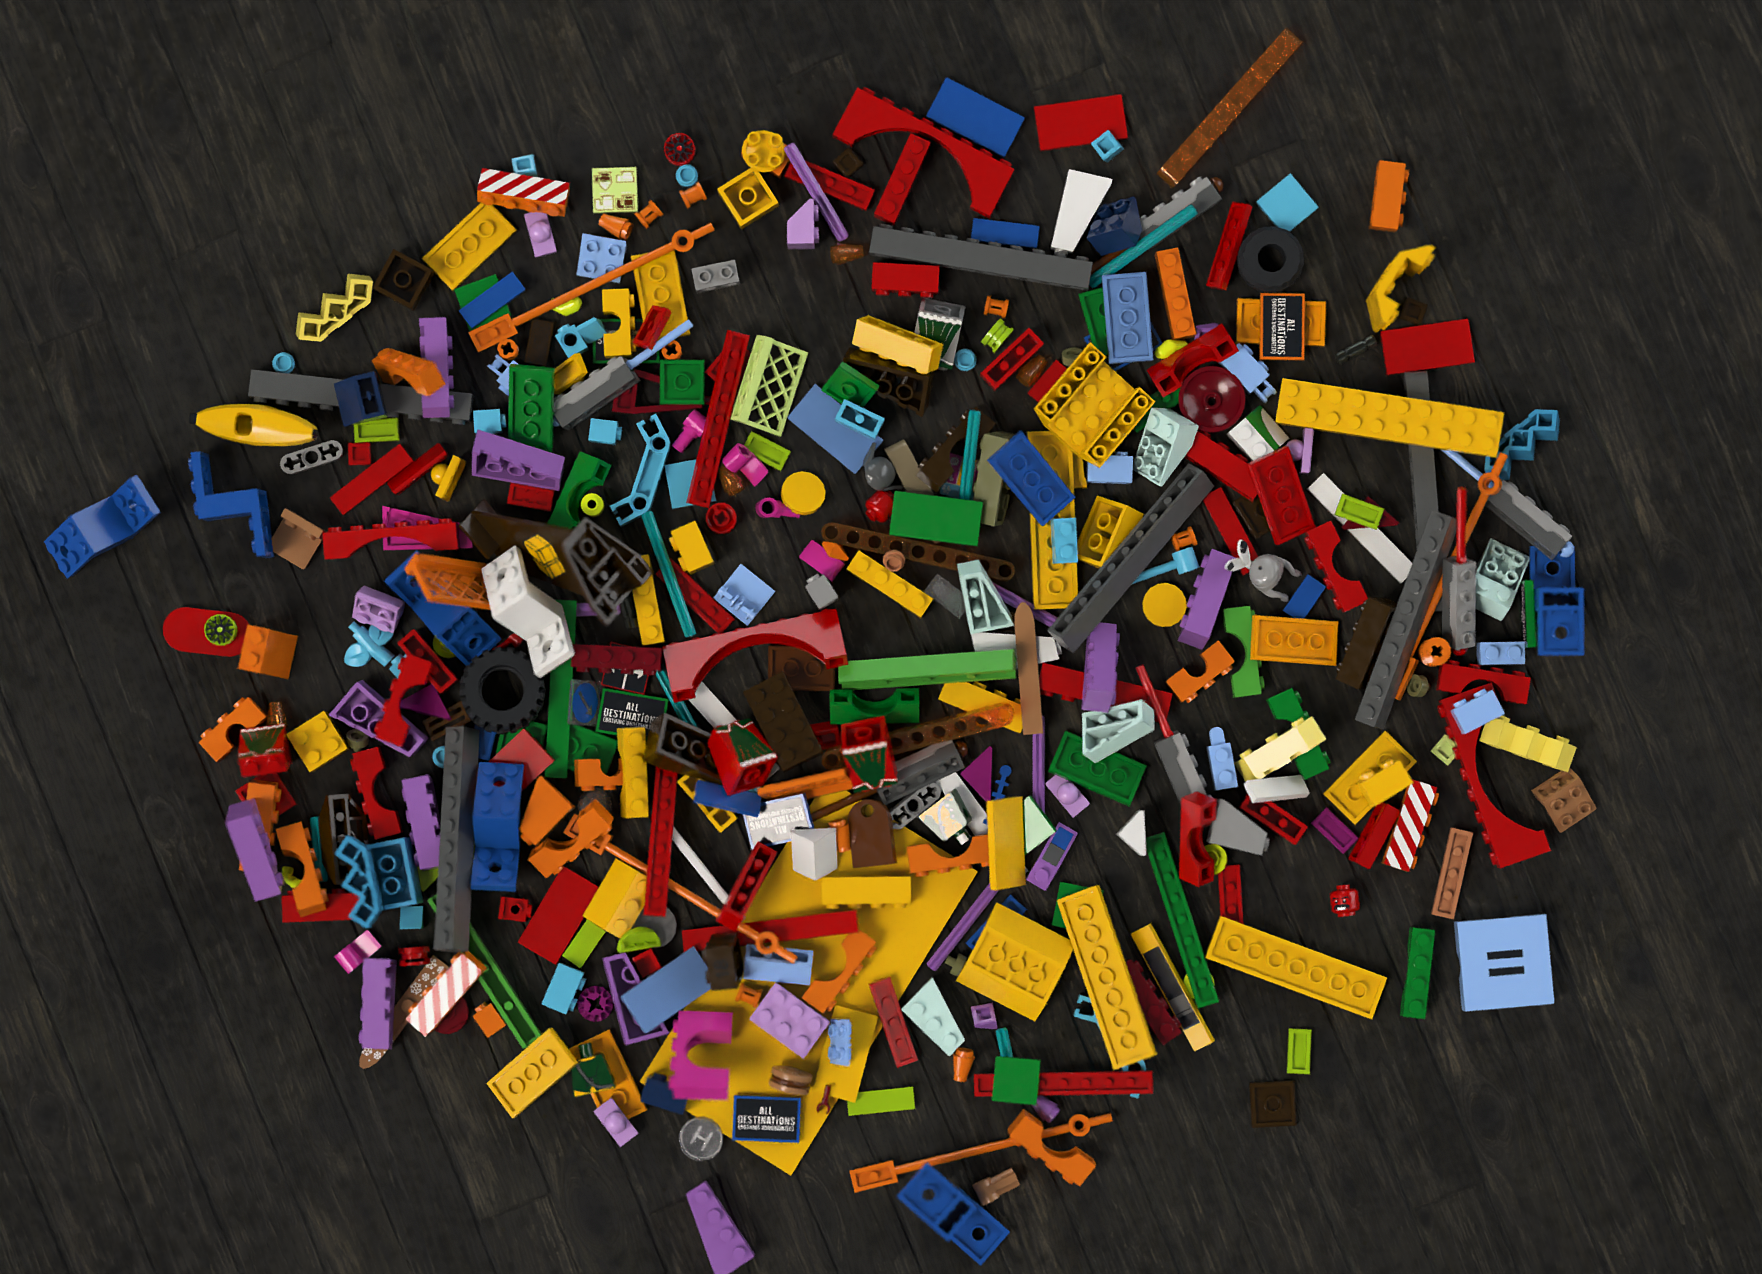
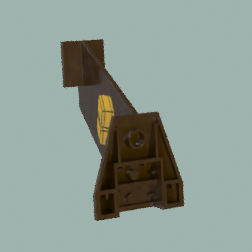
M483 499L458 525L486 559H489L493 553L499 557L514 546L520 548L527 575L585 596L591 610L605 626L620 612L617 607L633 589L643 585L654 572L638 553L586 517L574 529L498 515L488 502Z

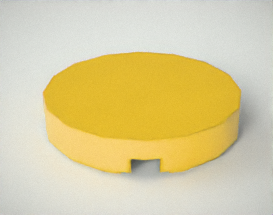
M801 471L793 473L786 478L781 488V498L783 504L786 507L788 506L795 514L808 515L816 512L825 500L826 491L822 481L817 476Z
M1160 583L1151 587L1144 595L1142 602L1143 613L1147 620L1153 625L1160 627H1170L1178 623L1187 608L1183 592L1175 585L1169 583Z

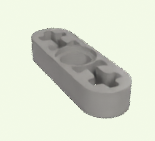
M330 440L283 456L280 466L285 473L296 474L339 460L343 456L344 449L339 442ZM330 445L339 448L335 457L332 454L324 455L326 460H323L322 453L319 448L323 447V452L330 450ZM310 451H315L318 454V460L313 464L306 461V455ZM302 454L301 459L305 467L301 468V463L295 464L293 470L285 467L289 458L292 461L300 460L298 455Z
M931 783L916 790L889 810L891 816L893 814L900 815L903 811L908 815V817L906 815L900 816L898 818L899 823H893V829L903 828L938 800L941 795L939 785ZM927 787L934 788L932 791L933 796L927 795L923 800L917 796V794L924 796L928 792ZM911 799H915L918 802V808L914 812L909 811L907 807Z

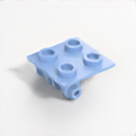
M583 233L577 275L597 278L622 266L627 248L626 241ZM621 276L612 280L611 282L620 283Z
M740 564L726 583L718 590L713 599L748 626L775 591Z
M830 1019L828 1026V1035L830 1037L828 1058L830 1059V1064L849 1066L850 1046L852 1045L850 1044L852 1039L850 1037L852 1031L850 1019Z

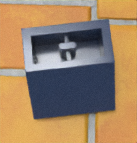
M1135 197L1103 204L1097 209L1087 239L1101 256L1137 245L1142 232V226Z
M375 371L334 383L344 427L388 417L378 374Z
M656 1072L653 1075H648L640 1102L683 1115L688 1099L674 1098V1089H669L670 1081L666 1080V1075Z

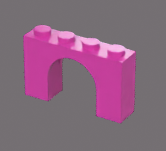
M679 1011L678 1019H674L673 1033H677V1038L672 1039V1051H676V1057H671V1070H675L674 1076H670L669 1089H674V1098L728 1100L729 1069L698 1067L689 1061L687 1054L693 1047L702 1043L731 1044L732 1013Z

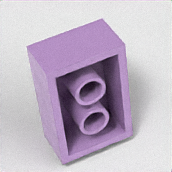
M775 982L749 1018L803 1059L830 1023L827 1018L777 982Z

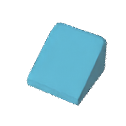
M1109 130L1091 143L1105 162H1109L1124 149Z
M533 154L512 158L515 174L538 177Z
M594 317L576 327V330L588 344L607 334L602 321Z
M403 906L400 908V929L424 928L423 906Z

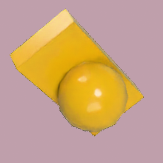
M580 353L573 354L554 369V394H561L571 385L584 380L588 371Z
M453 455L449 466L441 463L432 468L431 479L434 483L440 485L435 496L445 501L450 500L466 465L465 460Z

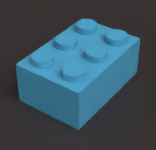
M410 837L367 845L370 847L383 910L423 903Z

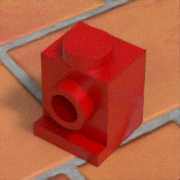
M501 897L498 919L526 922L527 918H531L532 905L529 904V899ZM514 905H517L520 909L517 914H514L511 910Z

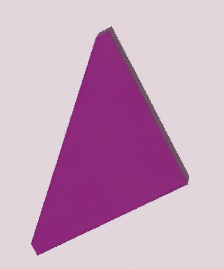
M432 684L401 701L400 709L447 719V721L451 720L438 691Z
M991 746L960 773L986 802L991 800Z

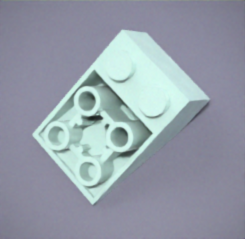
M1151 407L1133 462V470L1158 486H1163L1192 447L1199 426L1172 409Z
M1490 538L1476 567L1477 610L1502 621L1512 605L1529 563V556Z

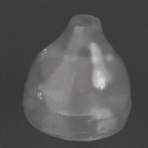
M595 788V791H584L578 799V809L581 811L596 798L610 812L612 804L610 796L600 788Z

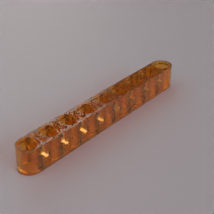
M1285 28L1156 174L1174 188L1303 42L1288 28Z
M832 522L825 524L821 530V535L825 542L837 543L848 548L884 555L887 551H890L891 543L898 541L903 546L901 553L907 561L958 572L955 559L958 556H965L968 562L975 560L987 561L989 570L986 573L990 579L1006 582L1012 579L1015 574L1014 565L1009 561ZM827 528H836L838 535L834 539L827 538L825 536ZM850 532L858 533L860 539L857 543L851 544L847 541V535ZM871 537H878L881 540V545L878 548L873 549L869 546L868 541ZM914 547H922L924 549V556L915 558L912 555ZM937 551L944 552L946 560L942 563L936 562L933 558L934 553ZM1007 565L1011 569L1010 576H1000L998 572L999 567Z
M1002 702L890 731V741L894 737L902 740L901 746L896 747L892 745L893 754L1009 725L1014 717V708L1009 703ZM1005 709L1010 713V717L1002 719L999 717L998 711ZM985 715L988 718V723L979 724L976 717ZM962 720L966 723L967 728L959 730L956 728L955 722ZM934 727H943L945 734L942 736L936 735L933 730ZM914 732H921L924 739L916 741L913 739L912 734ZM841 744L830 747L824 752L822 764L826 769L837 770L847 767ZM835 754L838 762L830 763L827 760V755Z

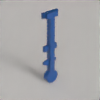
M1004 765L999 769L1001 779L995 781L999 785L997 793L992 792L991 795L995 799L1005 798V795L1001 793L1003 786H1009L1005 782L1006 777L1011 774V768L1008 765ZM984 819L983 823L988 825V821Z

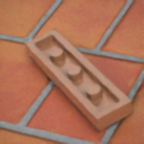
M1450 828L1431 911L1432 915L1454 919L1473 832Z

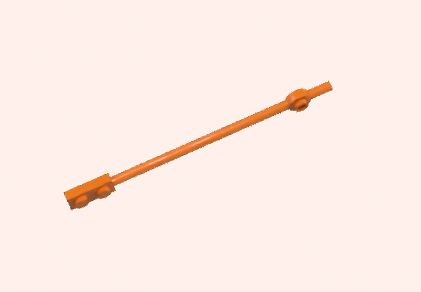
M711 223L692 232L679 230L673 235L672 242L513 319L507 313L468 333L477 351L481 352L500 341L518 334L517 326L671 251H689L693 247L694 240L715 230ZM680 237L687 239L686 245L679 244Z
M1502 452L1499 453L1491 472L1483 474L1478 480V488L1481 494L1466 523V544L1489 496L1496 495L1502 488L1499 474L1508 458V455ZM1491 481L1494 482L1493 488H1489V483ZM1456 546L1452 552L1451 557L1456 556ZM1442 576L1436 586L1395 699L1401 700L1419 663V660L1414 658L1413 655L1442 597Z
M576 813L572 816L563 832L571 838H575L579 834V827L576 821L578 814ZM609 833L605 836L599 835L595 843L589 848L599 855H603L606 850L647 875L648 865L610 843L613 835ZM669 878V889L713 916L718 917L721 909ZM742 922L736 929L755 940L756 948L760 953H776L792 964L796 962L798 956L780 946L779 939L774 933L763 932L760 934ZM767 938L772 942L770 947H767L764 943Z
M1111 1113L1087 1118L1083 1114H1075L1069 1119L1067 1124L1043 1129L1041 1139L1068 1132L1078 1137L1084 1136L1089 1132L1090 1127L1112 1122ZM1077 1121L1083 1122L1081 1129L1075 1127ZM1007 1138L894 1166L893 1160L849 1171L854 1192L856 1193L898 1182L897 1175L919 1170L926 1162L931 1166L1016 1145Z

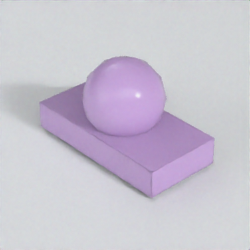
M540 212L524 214L535 257L556 253L557 250L547 214Z
M1311 428L1303 429L1302 441L1294 439L1286 444L1290 449L1293 461L1300 460L1299 474H1308L1310 472L1314 430Z
M1054 775L1045 783L1073 818L1090 804L1073 782Z
M612 1097L593 1111L620 1147L638 1134Z

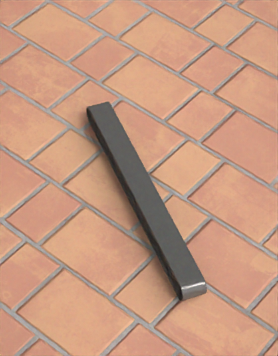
M1427 371L1404 372L1405 397L1430 401ZM1409 445L1416 549L1418 550L1432 510L1438 512L1434 448ZM1442 597L1434 612L1442 611Z

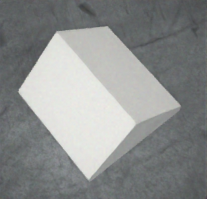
M1136 811L1116 833L1140 856H1146L1144 811Z
M836 828L791 830L793 871L816 881L838 868Z

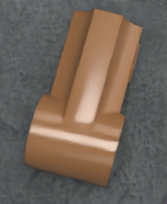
M1011 1167L991 1178H984L972 1186L983 1206L998 1199L999 1195L1016 1188L1020 1183Z

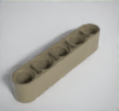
M904 439L884 449L906 492L934 495L931 488L916 476L920 469ZM933 541V543H934L935 545L940 542V541Z

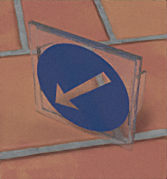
M571 679L568 724L597 726L601 682Z

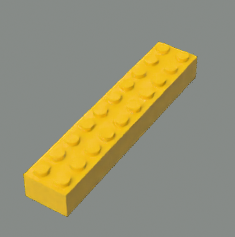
M1282 378L1275 422L1294 427L1311 428L1313 430L1497 458L1504 413Z

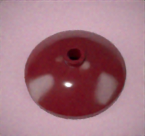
M1217 366L1197 369L1185 379L1180 388V411L1183 417L1197 424L1200 431L1209 433L1224 431L1233 426L1243 413L1245 407L1244 388L1240 380L1227 369ZM1213 398L1216 400V404L1211 406L1207 401Z

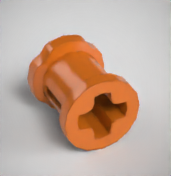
M699 181L696 182L695 186L685 191H679L687 209L691 207V204L701 199H707Z
M652 200L639 213H634L646 229L649 228V224L658 216H663V213Z
M987 295L983 315L989 313L1005 319L1009 300L993 299Z
M505 339L498 344L497 350L504 360H514L518 356L519 349L513 340ZM510 344L514 351L505 355L503 347H508Z
M675 340L661 349L666 360H678L682 355L681 346ZM676 346L675 350L677 353L669 356L667 347L672 348Z
M1191 526L1187 527V530L1174 534L1171 537L1176 552L1180 551V548L1191 544L1197 545V540Z
M742 982L735 1001L739 1002L741 1000L751 1004L756 1009L763 990L747 987Z

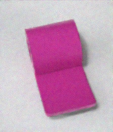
M737 443L722 459L723 464L728 470L734 473L740 470L753 486H756L768 473V469L747 447L740 443Z
M813 540L810 541L799 556L800 559L817 570L821 575H825L831 582L845 566L841 560L829 557L825 549Z
M366 930L334 958L349 974L363 963V958H369L381 948V945Z

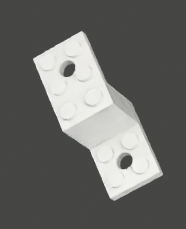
M517 546L512 547L481 569L493 618L527 641L535 675L541 678L575 655L562 605L528 581L520 548Z

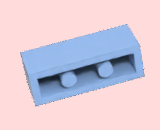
M747 944L743 979L810 985L813 951L785 948L798 956L796 962L792 964L776 953L762 954L757 950L756 945Z

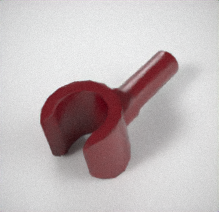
M826 1084L822 1101L817 1105L818 1113L821 1105L827 1106L826 1115L830 1111L828 1098L831 1085Z

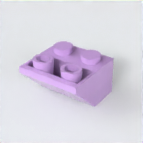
M809 199L787 221L788 249H815L814 243H819L818 227H814V221H819L818 205H814V199Z
M363 586L356 594L352 618L360 623L375 626L381 631L394 633L403 614L405 601Z

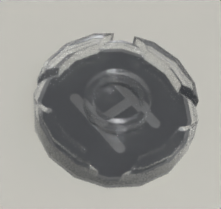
M694 1117L688 1120L681 1128L679 1134L681 1149L690 1159L696 1161L710 1160L721 1150L723 1132L714 1120L707 1117Z

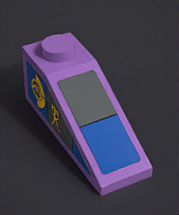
M1060 822L1055 827L1057 831L1049 837L1026 877L1027 881L1046 891L1078 834Z

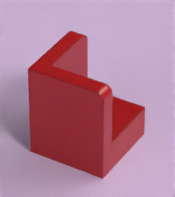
M653 948L632 958L642 978L662 968Z

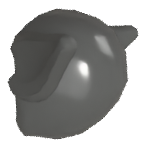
M873 442L862 465L865 467V478L868 485L877 491L902 490V485L892 483L896 475L893 464L885 457H874L876 443Z

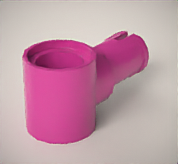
M694 409L683 422L684 430L672 446L680 453H683L694 438H701L706 417Z
M769 497L759 500L756 504V512L762 518H780V516L800 518V514L792 512L781 500H774ZM764 502L771 504L772 511L770 514L763 512L762 504Z

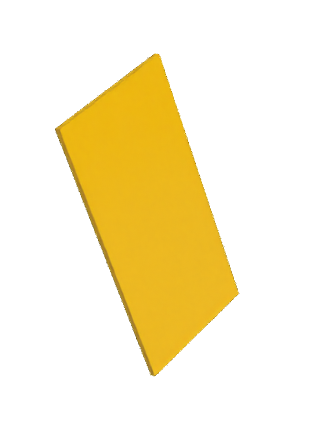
M848 791L816 797L809 806L810 813L852 794ZM859 801L814 821V829L829 828L828 822L840 818H845L846 823H848L850 810ZM869 804L864 809L868 817L873 813V808ZM905 826L901 829H893L897 864L853 868L851 849L841 853L837 850L838 868L823 877L911 876V903H906V908H893V904H884V908H871V904H862V908H848V904H839L838 909H826V904H821V878L815 881L793 871L792 841L786 843L760 885L745 915L746 919L742 922L749 923L857 910L859 929L876 941L874 946L877 948L870 958L864 957L861 962L863 968L857 976L853 974L847 981L850 983L849 987L843 994L839 992L834 1000L837 1001L835 1005L878 1016L871 1045L882 1029V1024L868 983L889 976L899 1001L978 872L973 868L959 870V866L950 867L951 872L938 874L937 870L928 871L929 875L915 877V873H910L906 847L929 844L936 854L946 858L954 857ZM848 934L779 942V945L783 948L813 951L810 985L814 979L828 981L838 977L846 966V952L841 943ZM746 946L741 947L743 967L745 963ZM743 978L741 980V983H745L747 987L763 990L757 1007L775 984V982ZM777 982L830 1021L834 1007L830 1012L825 1010L822 1014L801 998L810 985ZM741 983L738 989L711 991L710 989L688 1004L683 1011L732 1013L731 1044L702 1043L693 1047L688 1052L687 1058L698 1067L729 1069L728 1100L688 1099L685 1110L697 1118L712 1120L718 1125L721 1133L732 1139L734 1095L801 1098L799 1143L734 1140L784 1172L792 1175L839 1099L829 1096V1113L826 1115L828 1109L826 1105H821L818 1113L817 1105L822 1101L824 1094L812 1091L829 1024L803 1059L749 1019L756 1009L751 1004L741 1000L739 1002L735 1001ZM673 1028L641 1078L640 1083L645 1085L648 1075H653L654 1072L666 1075V1080L670 1081V1076H674L675 1070H671V1057H676V1051H672V1039L677 1038V1033H673ZM783 1065L809 1072L812 1075L809 1093L806 1095H796L772 1088L769 1085L772 1067Z

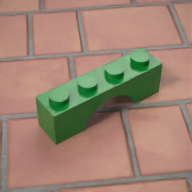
M580 451L547 524L574 529L580 523L578 508L583 495L593 487L603 486L612 465Z
M897 688L892 696L878 702L860 699L852 689L830 690V724H846L879 716H885L886 723H919V688Z
M1290 688L1266 699L1275 720L1283 719L1293 723L1301 717L1304 720L1310 718L1308 712H1303L1300 706L1302 699L1297 690L1293 691ZM1319 745L1296 757L1294 762L1303 780H1306L1328 770L1327 764L1330 763L1327 753L1325 751L1321 752Z
M1409 928L1407 974L1402 993L1400 1016L1425 1019L1435 930Z

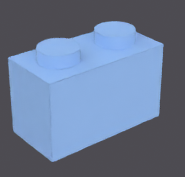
M1115 452V455H1110L1100 468L1087 462V483L1131 484L1133 456H1128V452Z
M1525 642L1477 643V665L1525 664Z
M1484 688L1473 694L1474 699L1468 702L1466 699H1462L1453 704L1455 708L1450 710L1462 734H1466L1505 714L1493 690L1486 691Z

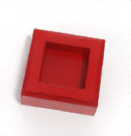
M370 442L348 443L349 466L372 465Z

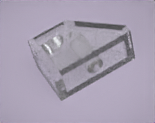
M936 574L924 593L960 619L965 612L962 592Z

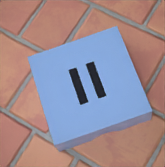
M1546 914L1454 922L1456 951L1460 962L1459 984L1463 1011L1554 1004Z

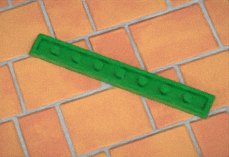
M555 600L563 607L571 642L575 644L577 601ZM571 657L550 672L546 751L555 760L545 770V777L567 778L574 668L571 667Z
M1165 832L1145 838L1146 850L1197 1008L1218 1003L1219 999Z

